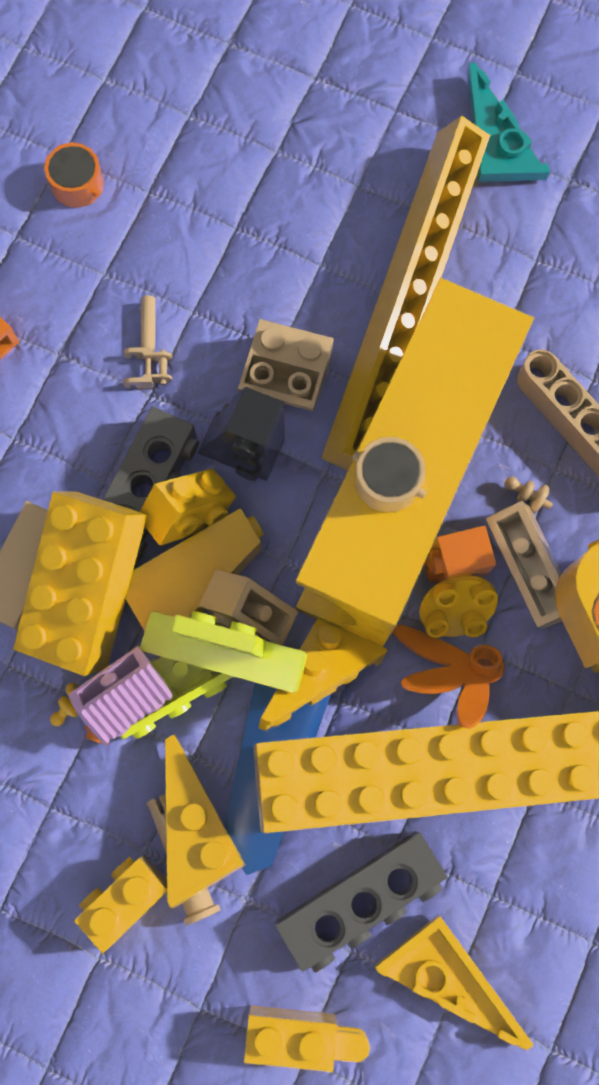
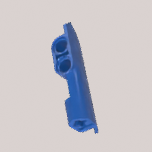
M254 683L225 821V828L245 863L242 869L246 875L273 865L284 831L262 833L260 831L253 746L256 743L316 738L331 694L312 706L308 703L292 712L291 718L286 722L264 731L258 728L260 719L277 688Z

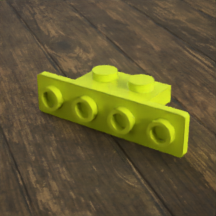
M155 611L150 613L140 645L143 652L291 693L298 691L307 660L306 652L265 641L255 636L257 628L232 621L230 629L215 625L217 618L204 613L192 611L191 618L180 615L174 617Z
M161 656L155 658L150 662L162 676L172 693L171 700H165L164 705L159 710L145 714L143 719H138L136 724H131L127 732L120 737L123 740L133 735L134 739H138L148 734L156 727L155 721L167 714L170 719L181 715L191 707L190 701L202 694L206 698L216 695L227 687L225 681L233 676Z

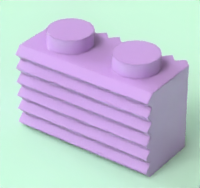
M137 646L69 693L68 696L78 716L102 744H108L110 739H115V737L126 733L130 725L136 724L138 719H143L145 714L159 710L164 705L165 700H171L172 693L160 673L141 648Z

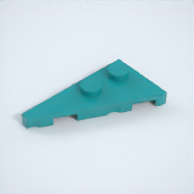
M469 62L466 72L472 123L490 135L477 172L478 182L546 180L550 173L549 166L546 162L541 164L530 148L532 141L520 129L518 120L505 101H498L489 88L491 81L486 73L477 66L476 62Z

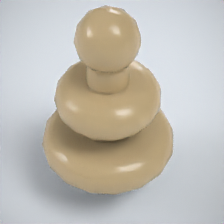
M511 476L504 482L507 490H514L518 493V502L530 501L528 506L533 514L541 506L549 510L553 505L552 502L546 499L549 494L548 485H541L535 491V484L531 480L523 485L519 483L516 477Z

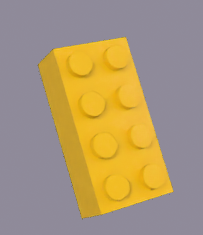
M52 492L13 650L82 676L102 671L108 667L148 514L79 492Z

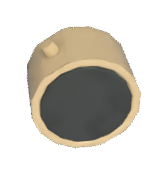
M383 437L369 443L362 454L356 451L352 459L357 461L355 473L356 490L361 500L372 509L381 512H397L410 506L416 496L423 499L427 491L421 488L425 478L424 460L419 450L410 442L397 437Z

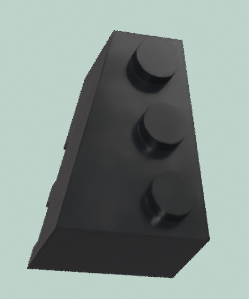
M244 387L232 398L230 405L225 404L222 411H218L215 414L198 454L235 468V472L245 479L256 481L257 478L268 481L285 442L284 402Z

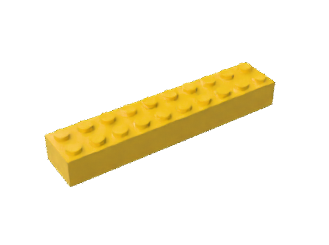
M599 711L480 722L471 729L457 724L256 743L253 746L260 831L262 833L599 798Z

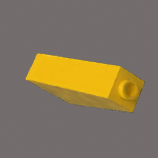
M240 508L133 570L126 600L144 631L149 615L153 611L174 617L180 615L191 618L192 611L203 613L205 610L199 607V604L216 569L239 575L262 550L259 538L264 536V533L253 515L246 518Z

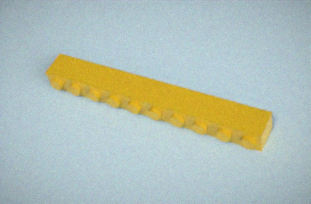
M462 115L436 134L321 457L346 471L351 466L353 455L358 451L439 278L442 277L490 137L488 133Z

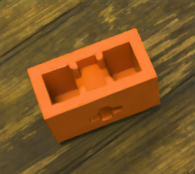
M485 525L437 537L428 553V559L424 562L429 582L435 581L436 585L444 580L449 581V579L465 575L485 578L497 565Z

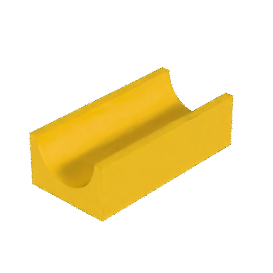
M441 277L439 278L357 451L362 454L369 443L383 437H397L410 442L419 450L424 460L425 478L421 488L426 490L427 493L423 499L416 496L410 506L397 512H381L372 509L361 500L356 490L355 473L357 461L353 460L296 579V584L304 587L296 605L297 611L314 619L319 618L379 646H384L399 620L534 317Z

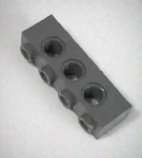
M152 406L103 500L139 512L148 497L140 498L134 496V492L139 485L147 483L154 486L155 483L181 477L182 474L179 472L185 460L190 462L193 459L199 445L194 425ZM165 450L171 453L169 459L163 463L151 461L153 455L158 451ZM145 527L135 564L140 562L147 547V543L144 540L148 530Z
M415 831L276 920L275 926L302 973L310 967L315 973L336 959L333 954L336 950L348 944L350 949L355 948L370 938L372 934L369 929L376 924L384 921L386 925H390L403 917L408 912L405 906L419 897L421 902H425L437 895L443 889L440 883L448 877L422 834ZM395 869H405L409 874L407 888L401 892L391 891L387 882L389 874ZM360 892L372 894L375 901L373 909L365 915L355 913L351 907L353 897ZM325 915H331L339 921L337 933L330 938L321 937L315 931L317 920Z

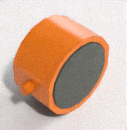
M70 142L57 146L47 156L44 171L52 194L58 202L67 207L80 208L89 206L102 194L104 179L98 158L91 148L81 143Z

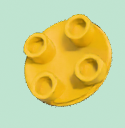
M465 575L449 579V581L444 580L429 590L423 598L419 609L420 619L427 634L432 638L462 635L475 638L486 632L488 627L486 622L492 617L497 608L498 595L494 586L482 577Z

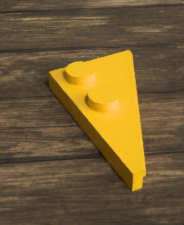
M317 618L300 648L301 651L307 653V660L298 691L291 693L277 689L260 719L258 728L267 731L270 727L281 725L291 718L292 712L307 703L310 706L314 705L335 692L338 686L355 680L360 671L373 663L378 666L383 662L387 649Z
M172 735L165 739L167 902L170 908L174 909L244 867L245 863L178 738Z
M435 916L374 965L377 971L385 977H390L424 998H429L448 1011L494 1033L500 1039L526 1050L534 1045L441 916Z

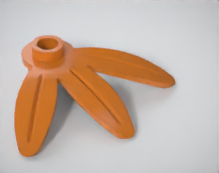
M405 625L395 626L393 634L407 648L424 659L446 666L408 675L400 682L401 686L406 690L423 694L445 693L464 686L456 708L458 724L468 729L479 724L484 718L488 707L489 683L498 681L504 674L505 664L501 653L492 646L479 645L468 654L443 640L432 638L420 630Z

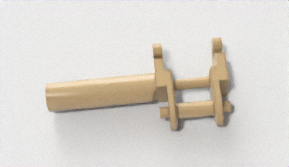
M150 295L141 297V347L126 348L124 350L125 358H132V355H135L137 359H145V374L142 377L124 379L123 386L125 388H131L132 385H135L137 389H154V384L166 385V383L172 382V376L167 374V361L172 360V354L166 352V350L154 352L155 297ZM151 362H159V374H151Z

